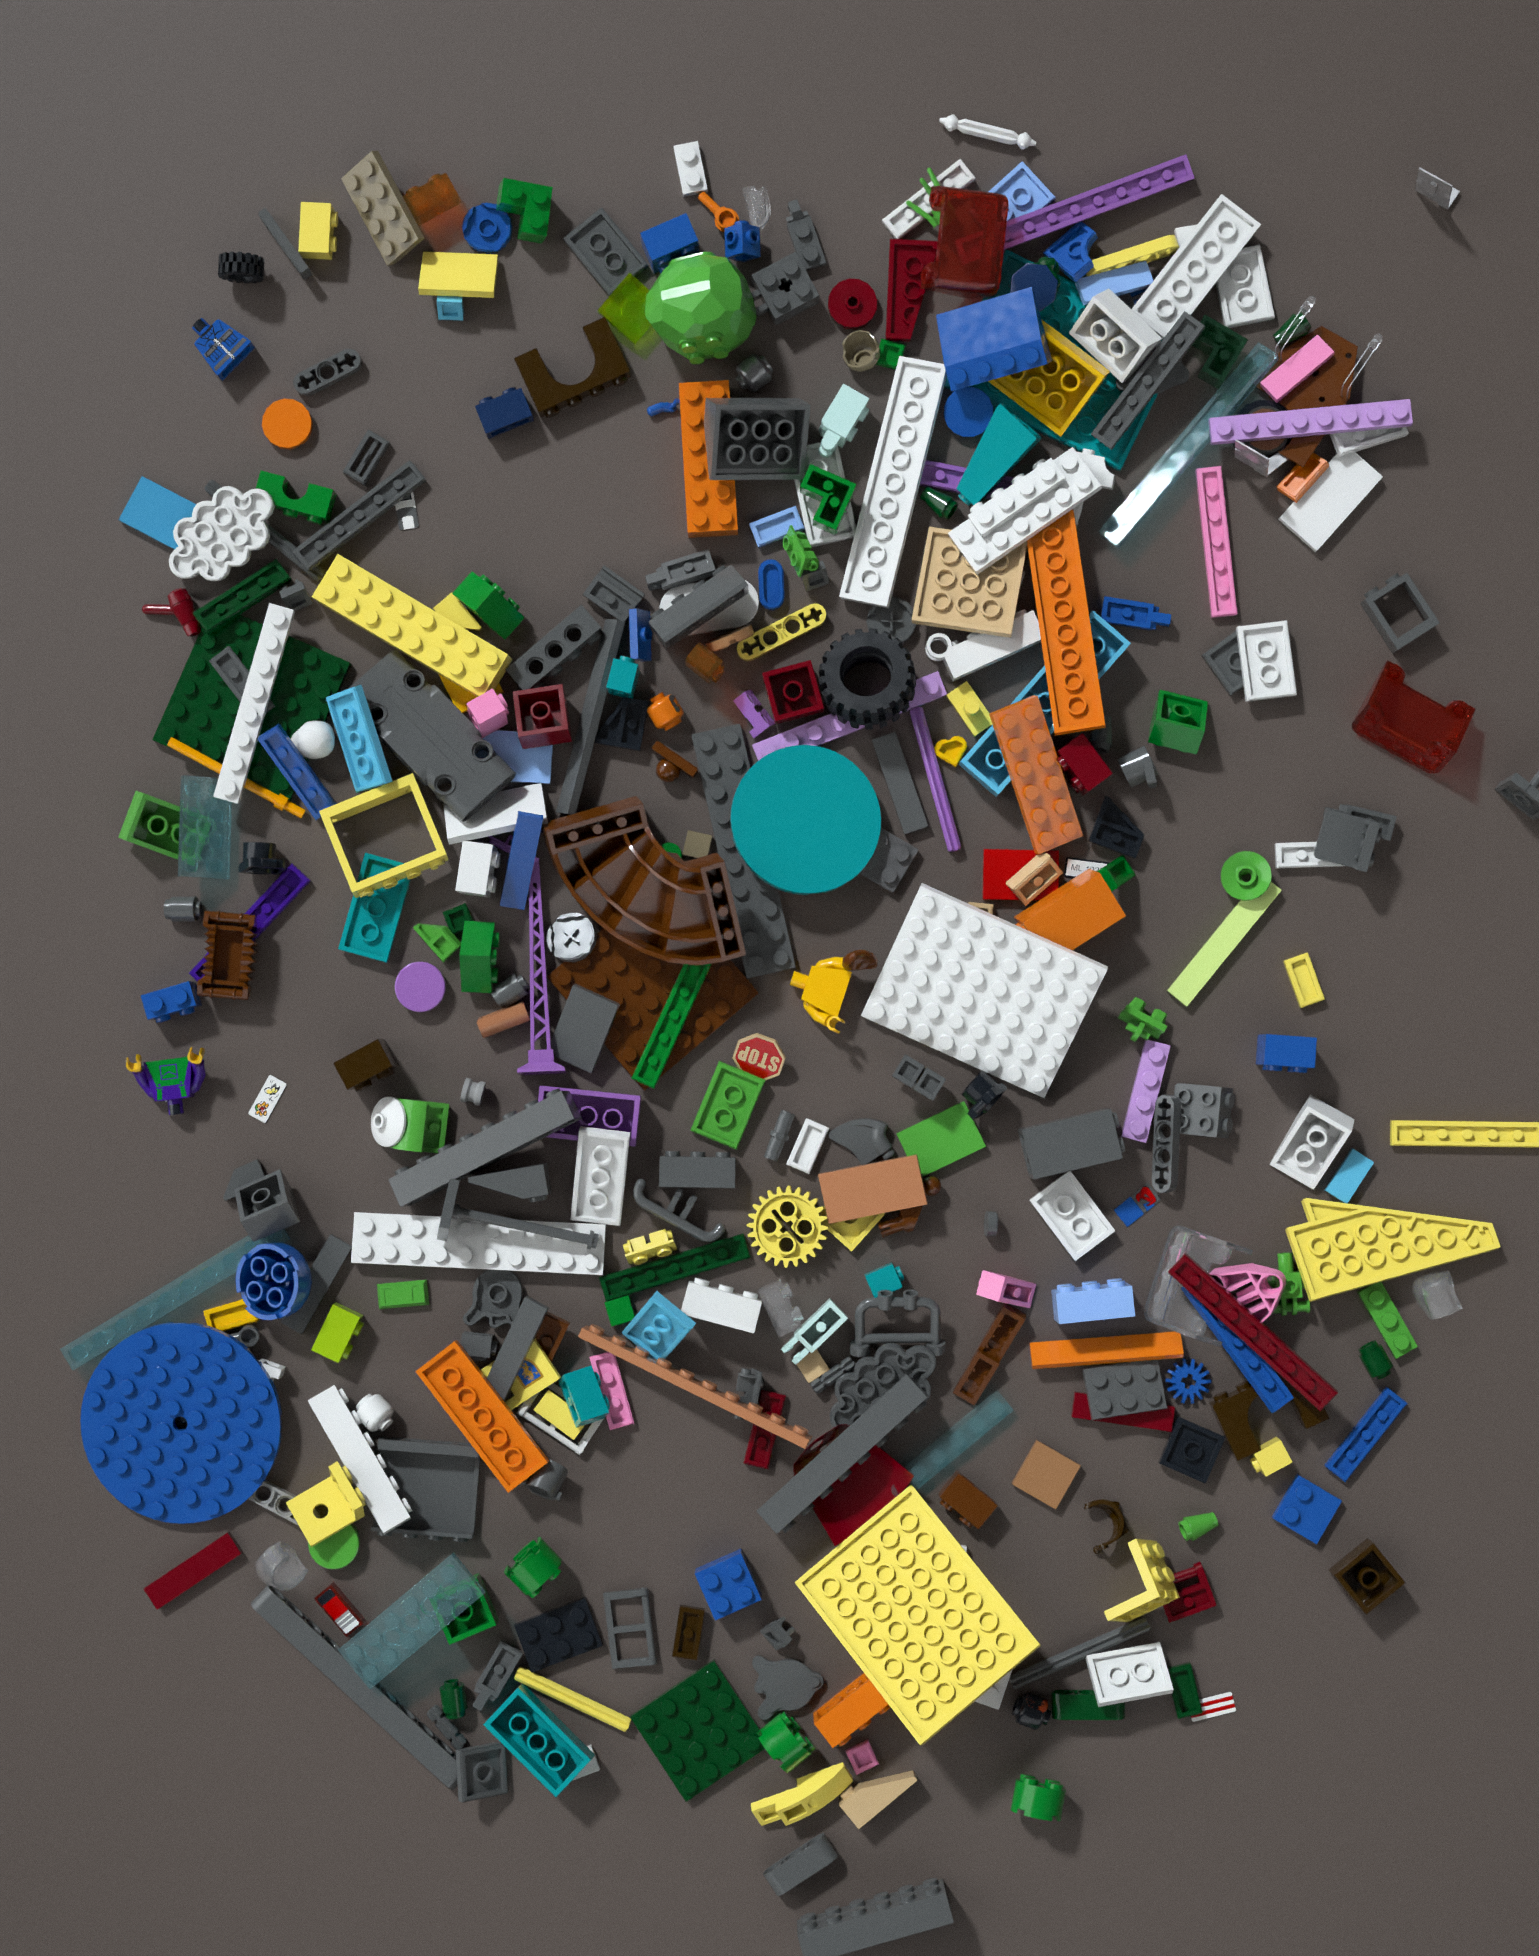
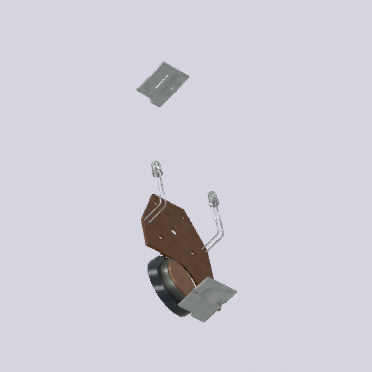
M1419 168L1415 191L1434 200L1438 205L1448 210L1460 191L1453 188V185ZM1309 296L1300 307L1299 313L1301 311L1305 313L1304 317L1306 314H1309L1316 302V298ZM1320 326L1284 350L1282 348L1276 354V348L1282 340L1281 338L1275 347V356L1254 385V387L1264 393L1266 391L1260 386V382L1312 340L1314 336L1318 335L1334 351V356L1317 369L1319 372L1318 376L1313 377L1310 375L1278 403L1271 400H1257L1245 405L1236 415L1346 405L1350 399L1351 387L1354 382L1353 374L1357 366L1355 361L1358 346ZM1379 333L1367 345V349L1372 351L1366 362L1383 340V336ZM1346 354H1350L1351 358H1346ZM1323 397L1325 401L1320 402L1319 398ZM1325 434L1240 442L1236 439L1235 443L1232 444L1235 449L1236 459L1268 477L1288 459L1304 467Z

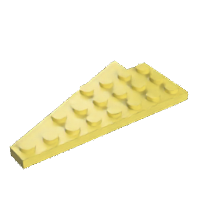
M1305 1198L1301 1201L1308 1222L1285 1229L1310 1302L1497 1250L1501 1247L1492 1223Z

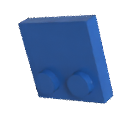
M1296 1474L1272 1518L1317 1544L1342 1500Z

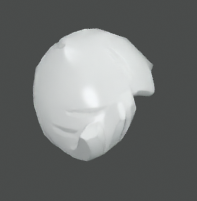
M309 721L293 734L291 741L303 757L319 759L328 756L333 751L335 735L330 724L323 721Z

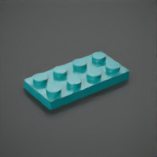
M365 853L357 882L404 863ZM406 877L399 880L398 884L394 887L377 889L369 897L367 895L362 898H355L353 895L338 949L388 963L411 879Z

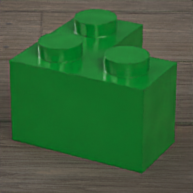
M508 178L502 179L498 188L496 210L520 215L517 239L543 243L547 237L553 187Z
M810 464L801 483L800 493L821 502L813 518L812 526L836 535L855 493L856 484Z
M471 571L452 593L466 608L477 615L504 640L525 618L518 612L520 606L510 597L506 600L503 597L506 592L484 574L479 577Z
M464 922L459 954L461 992L492 993L493 983L498 982V968H494V965L497 964V950H495V947L499 948L500 933L495 932V922Z

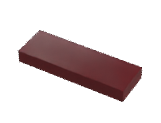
M762 1389L759 1397V1405L763 1408L762 1411L769 1415L775 1413L781 1416L786 1395ZM753 1424L743 1463L768 1469L776 1435Z

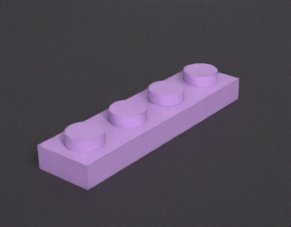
M1151 1040L1144 1041L1121 1137L1144 1143L1147 1142L1155 1110V1102L1158 1098L1171 1045Z

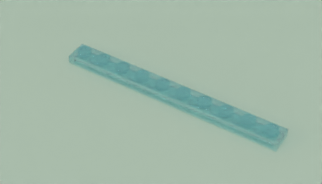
M1259 342L1100 529L1099 534L1101 537L1117 548H1120L1210 442L1209 418L1232 416L1279 360L1277 353Z
M285 1228L255 1242L248 1235L60 1350L74 1371L119 1344L127 1337L142 1330L236 1273L243 1255L248 1254L256 1245L286 1243L291 1238Z

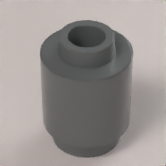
M196 896L171 897V899H166L164 902V916L166 919H171L172 922H197L198 918L203 915V904Z
M513 973L497 984L491 995L503 1009L505 1006L510 1007L528 994L526 989L530 986L522 975L517 977Z

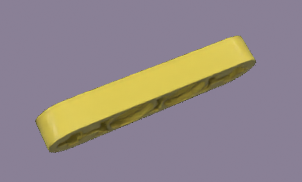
M1167 235L1092 260L1094 267L1086 273V276L1143 261L1149 263L1176 253L1180 247L1175 235Z
M810 604L755 632L751 637L738 643V656L744 661H752L820 627L826 620L825 609L820 604ZM813 609L815 612L820 611L822 613L819 616V621L816 622L814 619L806 622L809 627L804 628L803 620L799 615L803 614L805 619L811 615V610ZM795 620L799 623L800 629L797 633L792 634L786 630L785 625L788 621ZM773 631L777 634L778 640L775 644L768 645L764 642L763 636L766 632ZM759 637L760 644L764 648L760 651L759 646L752 650L753 654L750 656L748 653L741 652L744 649L745 643L752 646L757 643L754 638Z

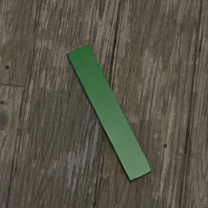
M683 964L631 1079L655 1089L712 964Z

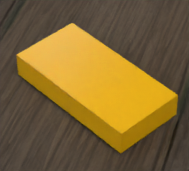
M243 1299L203 1311L207 1326L221 1331L257 1322L260 1319L245 1309L247 1306Z

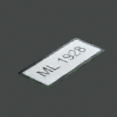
M1067 857L1064 876L1075 878L1089 868L1097 872L1109 864V862Z

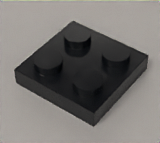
M1178 1416L1158 1463L1206 1484L1226 1437Z

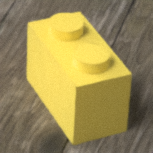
M301 202L298 252L302 258L332 260V253L337 251V237L333 236L334 227H338V212H335L331 203Z

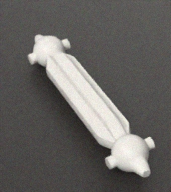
M954 114L939 120L948 131L958 129L965 134L1009 145L1017 144L1020 149L1036 146V141L1031 139L1026 132L1018 135L1012 130L968 119L958 120Z

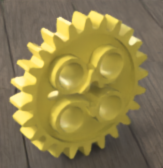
M790 1185L787 1186L786 1192H783L779 1186L777 1187L776 1195L771 1190H768V1199L760 1196L759 1199L762 1204L752 1205L757 1212L748 1214L750 1218L754 1219L753 1223L747 1224V1227L754 1230V1232L748 1234V1237H755L756 1241L751 1246H760L757 1255L765 1252L767 1254L766 1262L773 1257L775 1258L774 1266H778L782 1260L785 1268L789 1266L790 1261L797 1267L799 1266L800 1258L804 1263H807L808 1254L812 1257L817 1256L814 1248L823 1249L819 1240H826L828 1238L822 1234L823 1230L829 1229L828 1226L822 1225V1221L826 1220L827 1216H820L824 1206L818 1208L815 1206L819 1200L818 1198L809 1200L810 1191L801 1195V1187H798L795 1193H792ZM787 1201L791 1202L795 1207V1211L791 1216L785 1215L782 1211V1206ZM773 1209L779 1213L785 1222L792 1221L793 1225L791 1228L804 1240L803 1244L797 1240L791 1231H783L785 1225L772 1213ZM767 1219H772L776 1223L777 1227L773 1233L767 1232L764 1228V1222ZM807 1220L811 1223L812 1230L809 1234H803L800 1231L799 1225L801 1221ZM788 1237L792 1239L794 1246L791 1251H785L781 1247L783 1238Z

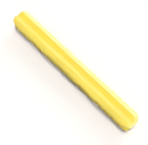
M519 1667L515 1673L514 1679L623 1732H626L630 1726L631 1719L541 1675L532 1673L524 1667Z

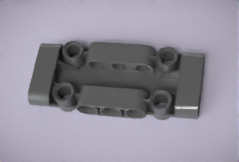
M395 649L388 653L349 687L362 685L371 716L377 712L383 714L380 720H373L379 739L424 786L428 785L436 797L443 801L462 822L470 819L516 776V773L493 750L492 745L482 739L481 733L439 688L435 685L431 686L424 678L422 672L416 670L398 650ZM412 680L421 682L416 688L408 686V683ZM480 750H485L489 753L483 759L476 757V753ZM443 783H448L452 786L447 792H442L438 788Z

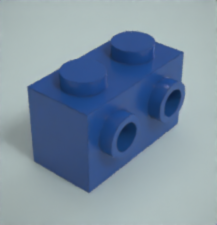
M187 981L141 995L147 1020H156V1023L168 1021L171 1019L170 1015L180 1013V1016L194 1013V1008L202 1006L200 998L197 996L196 984L193 981Z

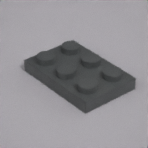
M1158 1360L1135 1361L1082 1370L1091 1421L1167 1408Z

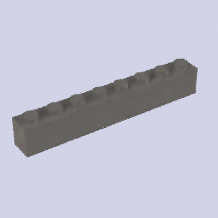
M555 1089L546 1094V1099L540 1102L534 1100L525 1104V1110L519 1113L516 1111L510 1112L502 1117L503 1121L497 1124L491 1122L480 1128L482 1132L473 1135V1133L467 1134L459 1139L460 1143L454 1146L448 1144L437 1150L439 1154L430 1157V1155L424 1156L416 1161L417 1165L411 1168L406 1166L395 1171L396 1176L388 1180L400 1207L411 1206L447 1188L449 1179L462 1180L582 1119L570 1091Z
M909 1373L906 1374L756 1512L776 1534L781 1530L786 1533L796 1524L793 1519L799 1513L805 1516L815 1507L812 1502L818 1496L824 1499L833 1490L832 1483L837 1479L842 1482L852 1473L849 1468L854 1463L858 1462L861 1465L871 1456L868 1451L874 1445L880 1448L890 1439L887 1433L893 1428L897 1431L909 1421L906 1418L908 1414L912 1411L917 1414L927 1405L925 1399L929 1395Z

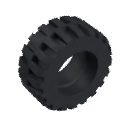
M869 628V632L856 629L853 635H849L848 632L841 635L842 641L834 640L830 644L831 651H825L822 657L823 663L819 666V683L824 703L827 704L832 715L837 714L838 720L843 724L849 721L853 728L858 729L860 725H865V730H873V725L879 724L880 728L885 727L890 719L893 722L900 718L899 712L905 713L908 710L909 701L913 700L915 695L914 688L916 687L914 663L911 660L909 650L903 648V642L898 638L892 640L891 634L886 631L878 634L877 629ZM865 662L881 664L890 671L891 681L878 694L872 696L856 695L850 692L844 685L846 674L854 666Z

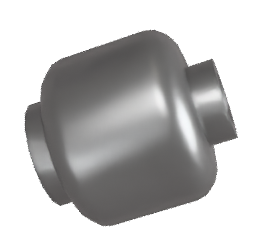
M753 354L736 367L738 376L735 379L743 390L748 388L750 391L756 392L771 381L773 369L763 355L759 357Z

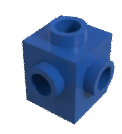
M736 221L733 226L724 228L726 258L746 262L761 257L760 227L749 225L748 221Z

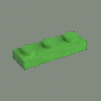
M1382 1282L1368 1285L1357 1292L1395 1359L1418 1347Z

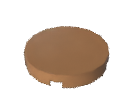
M752 624L744 625L721 634L706 642V647L709 652H715L727 648L738 641L741 642L754 635Z

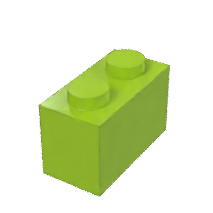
M337 1302L334 1303L311 1350L337 1363L341 1362L343 1358L348 1359L353 1349V1345L350 1344L353 1336L358 1337L364 1326V1323L361 1322L364 1315Z

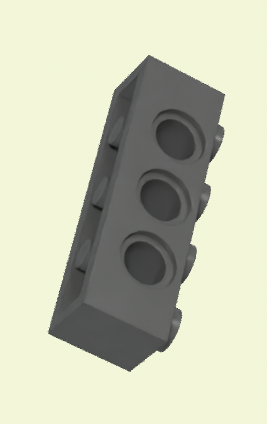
M581 604L505 670L521 690L544 687L542 682L549 676L551 678L556 677L563 670L561 667L568 660L570 662L576 660L582 654L581 649L587 644L591 646L601 638L602 628ZM573 630H578L582 634L580 640L576 642L568 640V634ZM554 646L562 648V654L558 658L549 656V651ZM539 662L543 664V671L537 675L530 672L531 665Z

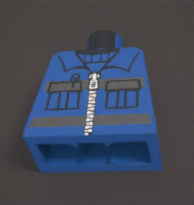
M200 318L192 326V329L200 336L194 345L221 381L255 349V346L248 338L220 319H217L210 326L203 318Z

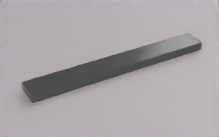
M618 619L605 620L556 813L572 815L577 812L607 695L606 686L613 658L616 659L625 625L624 621Z

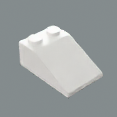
M1310 1094L1272 1158L1270 1165L1314 1190L1352 1132L1355 1119Z

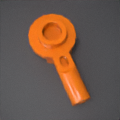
M705 191L698 196V199L714 214L715 226L722 233H724V228L733 226L736 221H739L736 211L725 206L720 207Z

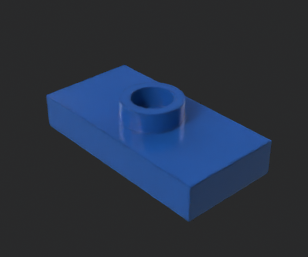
M636 608L629 609L630 658L642 662L652 661V631L649 626L650 611Z

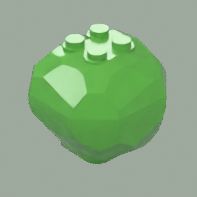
M700 252L669 261L668 267L662 271L646 296V319L661 340L669 348L689 359L691 364H701L705 359L714 357L717 359L726 358L729 352L743 344L749 337L757 318L753 296L745 277L728 258L716 256L712 252Z

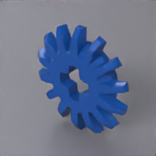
M1184 1358L1182 1359V1366H1179L1177 1362L1173 1363L1176 1367L1175 1372L1168 1369L1167 1372L1173 1376L1172 1379L1166 1378L1165 1382L1172 1383V1386L1167 1388L1168 1392L1176 1391L1173 1396L1174 1399L1181 1395V1403H1185L1186 1398L1190 1397V1402L1193 1404L1195 1403L1194 1396L1197 1395L1200 1400L1203 1399L1200 1394L1201 1390L1209 1392V1389L1205 1388L1204 1384L1211 1383V1380L1204 1379V1376L1209 1374V1371L1201 1372L1204 1366L1203 1363L1196 1367L1195 1359H1191L1189 1365ZM1188 1374H1192L1195 1385L1185 1388V1383L1181 1382L1182 1377L1187 1378Z

